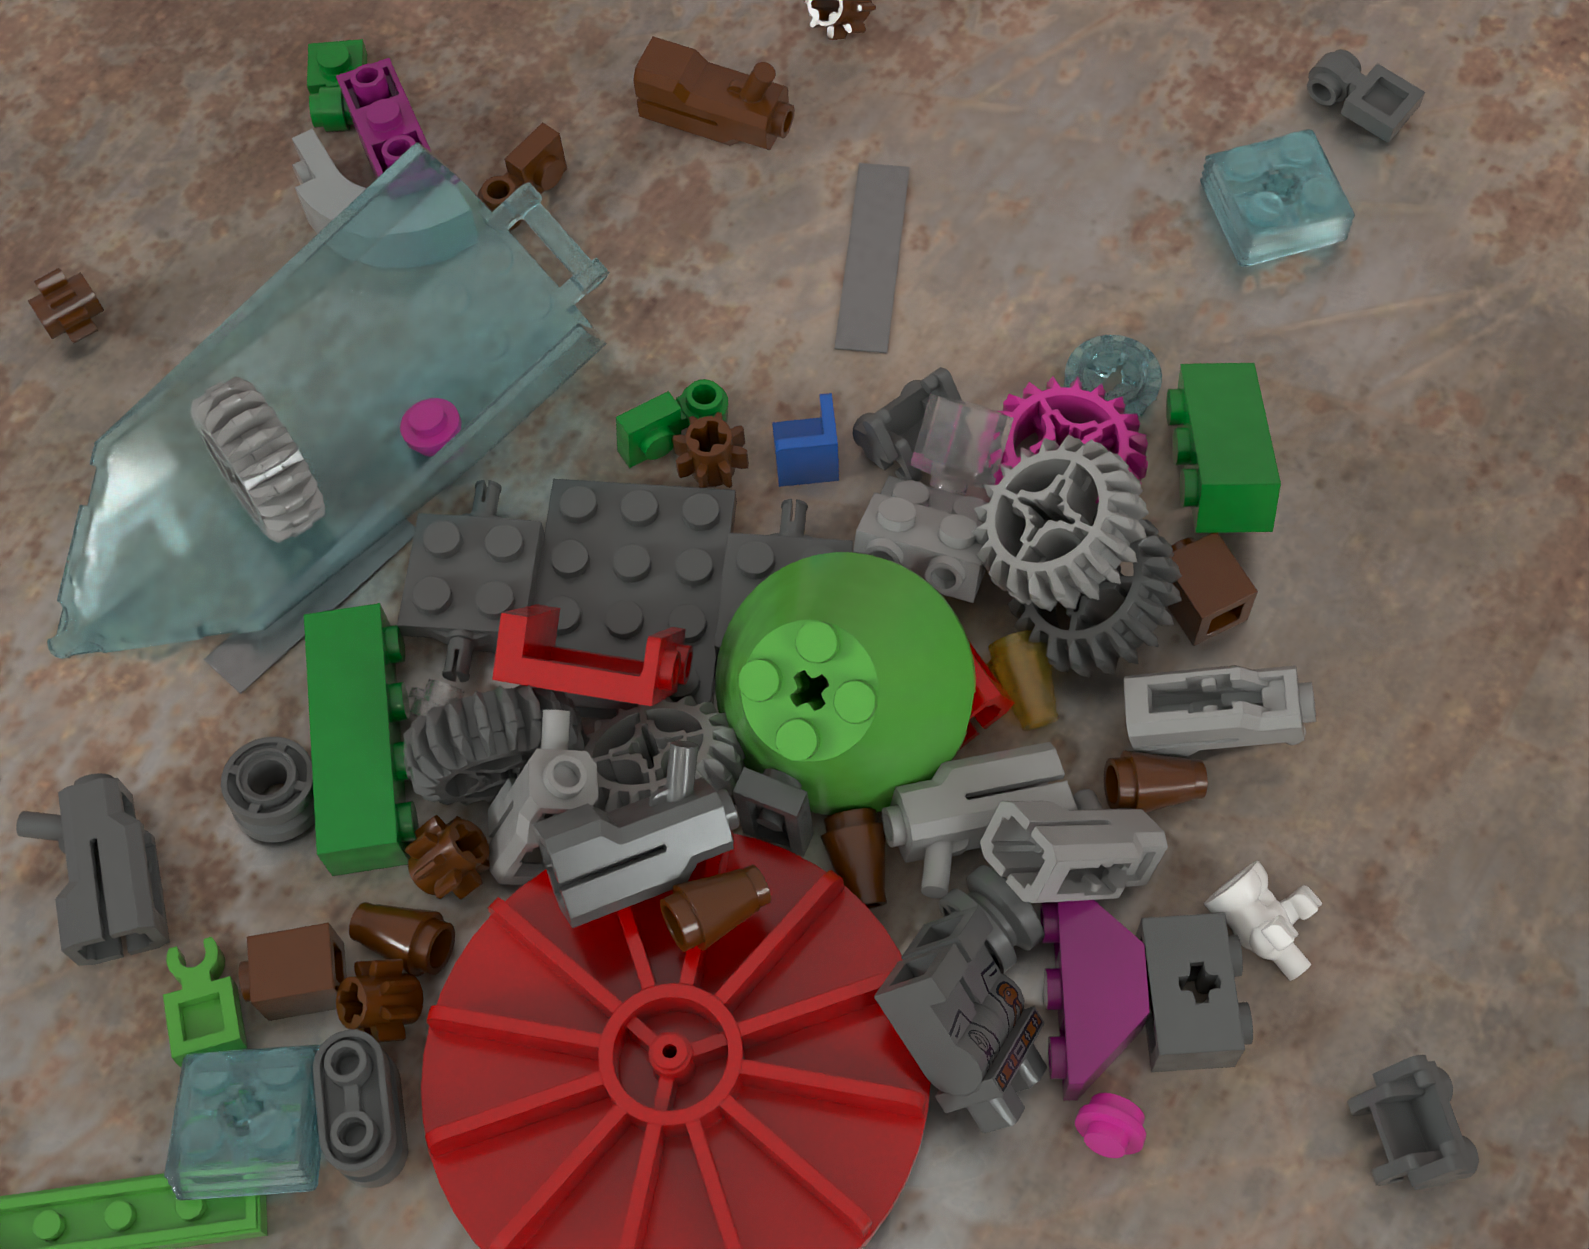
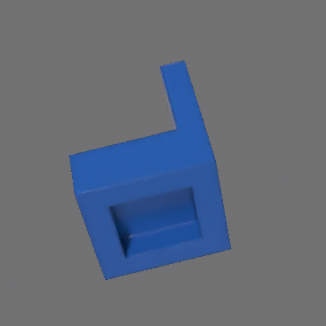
M832 393L819 394L820 418L772 422L779 487L839 481L838 440Z

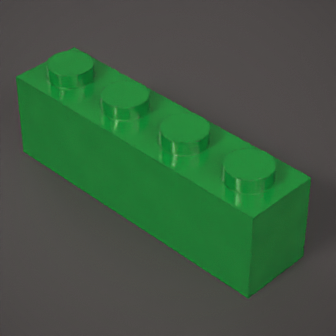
M380 603L304 614L317 855L332 876L408 865L410 855L405 852V848L409 845V841L417 839L415 831L419 828L415 804L413 801L406 802L405 780L411 779L407 777L403 759L404 741H401L400 721L410 719V706L405 683H397L396 663L405 662L404 638L397 625H390Z

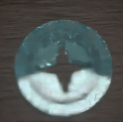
M1102 335L1083 342L1072 352L1065 368L1064 387L1070 388V384L1078 376L1082 383V390L1091 392L1101 383L1103 385V378H1108L1121 365V384H1117L1113 391L1105 392L1104 400L1109 401L1123 396V401L1126 405L1124 414H1138V416L1142 417L1147 407L1153 401H1157L1162 383V371L1155 355L1139 341L1121 335Z

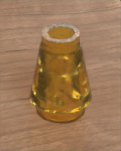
M1033 630L1007 635L988 646L991 660L987 662V666L1015 702L1011 709L1016 718L1019 719L1023 731L1035 730L1052 724L1059 719L1056 709L1057 703L1051 664H1049L1046 656L1048 644L1029 642Z

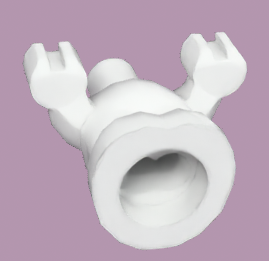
M1255 861L1213 893L1204 905L1211 913H1225L1226 923L1232 929L1233 935H1238L1241 945L1263 959L1273 960L1288 980L1292 981L1311 966L1308 959L1293 943L1294 938L1299 935L1294 929L1293 924L1299 918L1305 920L1316 913L1322 902L1305 885L1294 891L1287 899H1283L1280 902L1277 901L1273 893L1267 888V872L1259 861Z

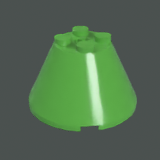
M833 552L803 558L786 565L762 581L745 598L731 619L722 639L715 673V692L718 712L725 713L729 728H734L737 741L740 743L745 754V759L743 760L746 768L763 774L765 769H775L795 778L801 783V789L808 792L810 811L814 813L833 815L843 811L862 808L876 809V812H881L884 807L890 806L895 787L931 780L942 763L953 761L967 734L966 730L971 716L974 693H976V675L970 643L964 628L945 598L930 583L905 566L891 560L862 553Z

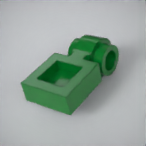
M363 39L308 44L307 88L310 93V116L315 128L324 127L326 132L349 131L350 125L354 124L336 76L367 64L368 54Z
M701 379L694 381L686 387L682 395L676 397V400L667 391L617 416L616 436L618 453L627 466L631 468L647 459L656 460L668 454L674 448L673 435H679L681 430L688 429L690 426L689 417L691 416L697 419L706 416L714 417L717 412L722 413V419L727 422L728 396L726 392L714 381Z

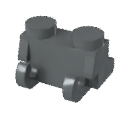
M940 367L922 380L910 381L904 386L899 397L877 412L865 413L856 420L852 432L853 439L858 446L863 448L868 459L883 470L893 465V461L896 460L901 465L895 471L898 478L919 482L922 479V472L916 461L917 457L941 440L955 453L961 452L970 445L968 434L959 415L966 408L950 372Z
M1426 1055L1409 1057L1372 1074L1376 1087L1347 1101L1352 1116L1373 1115L1389 1162L1371 1170L1376 1186L1401 1182L1405 1180L1403 1176L1408 1175L1414 1190L1443 1186L1459 1179H1467L1476 1173L1479 1163L1477 1149L1470 1139L1462 1136L1450 1104L1453 1095L1452 1081L1446 1071L1437 1067L1435 1061H1428Z

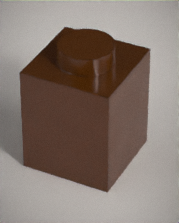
M1211 533L1199 540L1188 537L1173 544L1172 552L1175 555L1171 559L1179 566L1182 575L1173 585L1180 591L1179 595L1182 601L1167 607L1191 644L1195 646L1248 620L1258 591L1218 533Z
M329 922L247 937L248 960L239 963L240 989L246 1002L251 1001V1004L268 1021L336 1009L337 991L341 982L347 978L344 942Z

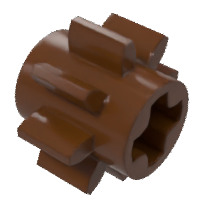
M804 0L808 4V11L812 18L809 24L810 27H827L829 40L845 39L848 32L850 34L864 33L866 28L863 22L869 16L870 11L876 10V5L872 3V0Z
M58 268L34 281L41 294L28 300L51 339L66 332L74 344L98 331L91 318L103 312L104 309L81 272L66 279L61 269Z
M717 412L714 417L706 416L699 419L694 416L689 417L690 426L686 431V436L681 434L673 435L672 439L675 454L679 456L675 460L678 476L684 478L692 474L693 478L699 483V488L716 487L723 484L728 488L732 487V476L734 475L735 468L746 469L749 466L748 452L743 448L745 444L744 428L741 425L730 429L729 425L722 419V413Z
M435 815L415 831L417 839L405 848V852L410 855L408 860L409 874L422 891L435 895L438 899L453 891L462 900L483 884L480 875L490 868L489 860H487L490 850L486 836L477 825L458 816L445 825L443 820L438 815Z
M402 959L355 962L354 971L356 976L345 978L337 991L336 1009L339 1020L347 1029L363 1031L371 1035L378 1043L405 1040L406 1031L404 1025L415 1023L423 1009L424 997L419 980L413 974L402 973Z

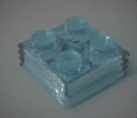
M1306 129L1209 154L1205 157L1206 163L1203 165V177L1200 179V182L1240 266L1246 267L1341 242L1348 238L1347 233L1350 232L1349 226L1353 223L1352 219L1355 217V213L1313 130Z
M319 1045L190 1053L184 1056L164 1177L168 1179V1184L172 1186V1191L176 1193V1199L196 1200L310 1192L317 1188L321 1148L318 1133L313 1062L320 1047Z

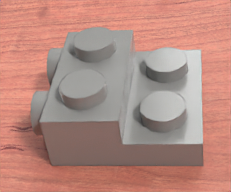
M888 476L881 493L874 492L856 530L853 552L869 554L896 562L921 576L940 594L973 603L986 572V569L982 566V561L977 557V553L984 544H978L976 542V535L971 533L983 524L977 518L978 515L974 508L985 505L988 502L977 497L963 496L926 486L918 481Z

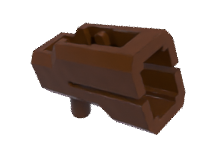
M653 36L635 67L633 81L635 94L638 97L639 117L729 146L742 141L771 150L777 137L785 138L794 119L795 109L794 105L789 104L788 87L773 82L776 72L774 67L767 62L757 63L750 75L710 63L696 49Z

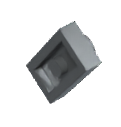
M744 767L733 790L743 833L804 857L814 834L808 792L801 789L802 785L798 780L784 772L768 768L764 770L763 774Z

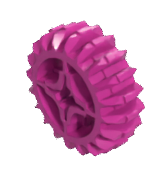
M1052 376L1047 382L1046 390L1041 391L1031 382H1028L1026 388L1023 389L1022 398L1008 394L1007 399L1003 402V411L994 410L993 415L989 418L988 431L982 436L981 451L984 456L981 458V472L984 478H989L988 485H998L1004 478L1000 464L1012 466L1013 468L1019 464L1021 457L1017 458L1016 448L1024 439L1036 433L1038 443L1029 448L1034 454L1039 453L1044 437L1055 441L1059 446L1068 435L1080 439L1084 444L1092 439L1094 442L1102 444L1109 452L1118 454L1129 466V472H1132L1141 481L1142 478H1145L1148 468L1147 456H1145L1148 447L1146 434L1138 433L1140 427L1138 414H1124L1126 405L1123 401V396L1109 401L1104 400L1105 390L1102 383L1089 392L1082 390V383L1078 376L1070 384V388L1060 387L1055 377ZM1099 496L1095 501L1096 504L1099 503Z

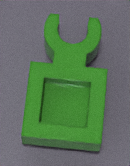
M212 937L204 939L205 958L195 967H186L185 957L177 946L169 948L166 961L168 969L182 985L181 990L163 994L171 1057L179 1067L247 1048L238 986L231 976L219 979L225 967V957Z

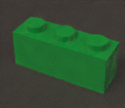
M1255 363L1180 364L1178 388L1168 389L1166 418L1168 426H1177L1173 433V461L1175 466L1184 465V469H1181L1180 503L1182 507H1191L1195 533L1273 532L1281 481Z

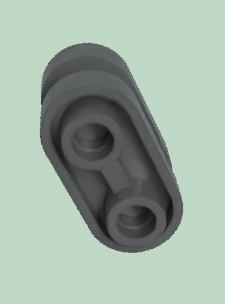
M359 1030L340 1031L322 1043L313 1062L320 1148L326 1160L352 1183L364 1188H377L394 1180L400 1174L407 1161L408 1142L401 1077L394 1061L371 1035Z

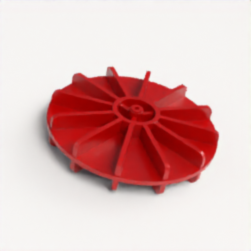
M731 830L734 849L697 863L688 882L736 869H744L753 864L760 870L767 882L771 894V903L761 907L759 911L704 951L696 946L684 952L672 938L660 908V900L673 894L672 890L572 928L559 908L547 870L545 869L516 890L506 901L497 897L487 907L491 914L490 917L473 935L455 962L440 993L437 1004L430 1006L426 1020L429 1025V1031L423 1054L421 1079L425 1140L439 1184L454 1214L480 1249H862L868 1244L893 1209L912 1171L920 1150L928 1117L931 1082L926 1078L874 998V995L897 962L903 960L901 958L902 954L880 921L844 885L843 878L833 870L824 871L816 864L787 849L756 838L734 834Z

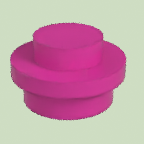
M429 398L417 402L405 412L401 419L400 432L405 443L411 449L425 456H440L449 452L457 444L462 421L458 410L451 402L441 398Z
M1111 1093L1095 1094L1092 1096L1089 1104L1079 1109L1075 1119V1127L1084 1138L1085 1144L1095 1153L1108 1158H1121L1124 1155L1138 1153L1142 1150L1146 1140V1131L1143 1127L1145 1121L1144 1113L1136 1104L1119 1095Z

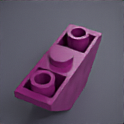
M390 58L372 64H364L352 71L336 76L380 190H383L384 194L440 175L437 162Z
M1095 900L1041 903L1040 923L1045 934L1042 943H1054L1055 968H1045L1044 970L1046 1010H1058L1059 1036L1048 1037L1050 1079H1062L1063 1101H1076L1139 1035L1150 1013L1144 943Z

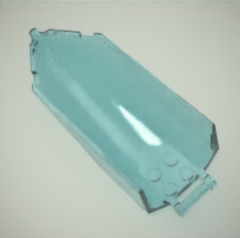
M419 142L415 143L95 441L89 465L96 466L88 504H80L57 598V601L63 608L56 636L47 640L50 653L57 658L65 659L73 655L101 651L108 653L199 640L206 636L262 631L269 628L471 469L607 345L575 304L585 295L596 289L610 273L598 258L591 260L543 207L540 203L543 197L531 183H526L519 187L492 212L444 161ZM523 219L573 275L561 287L510 232L509 228L518 220ZM238 376L252 383L256 390L262 393L268 405L273 407L277 417L286 426L289 435L298 445L301 455L309 465L308 468L318 482L317 487L323 495V502L325 504V516L313 523L311 529L295 538L292 536L277 543L262 533L258 525L254 524L247 511L243 509L235 494L232 493L230 486L220 474V470L214 460L210 457L208 449L200 438V433L194 426V420L191 417L192 401L205 393L204 390L220 381L225 383ZM429 398H441L451 402L458 410L462 421L461 430L433 457L425 456L411 449L405 443L400 432L401 419L405 412L417 402Z

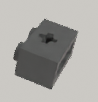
M1225 913L1141 918L1135 936L1145 946L1150 1009L1145 1027L1151 1072L1235 1067L1245 1051V1045H1250L1253 1042V1022L1248 1002H1238L1235 977L1242 976L1243 972L1242 948L1238 935H1228ZM1195 981L1197 992L1208 994L1204 1003H1195L1193 992L1183 990L1186 982Z

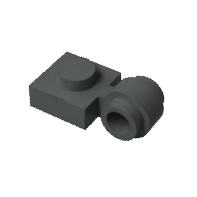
M1342 49L1326 53L1310 70L1308 75L1307 90L1316 102L1330 106L1345 100L1341 114L1387 143L1391 141L1420 107L1425 95L1423 90L1378 63L1365 76L1361 73L1359 60L1349 51Z

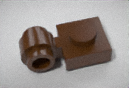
M543 122L504 159L507 172L503 176H493L487 179L478 192L477 201L482 219L495 230L506 232L517 228L526 215V203L531 205L544 191L554 188L567 170L560 133Z

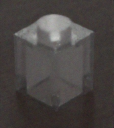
M930 393L910 465L931 474V486L955 494L966 495L968 485L985 488L984 485H994L997 477L996 471L1000 467L1014 418L979 404Z

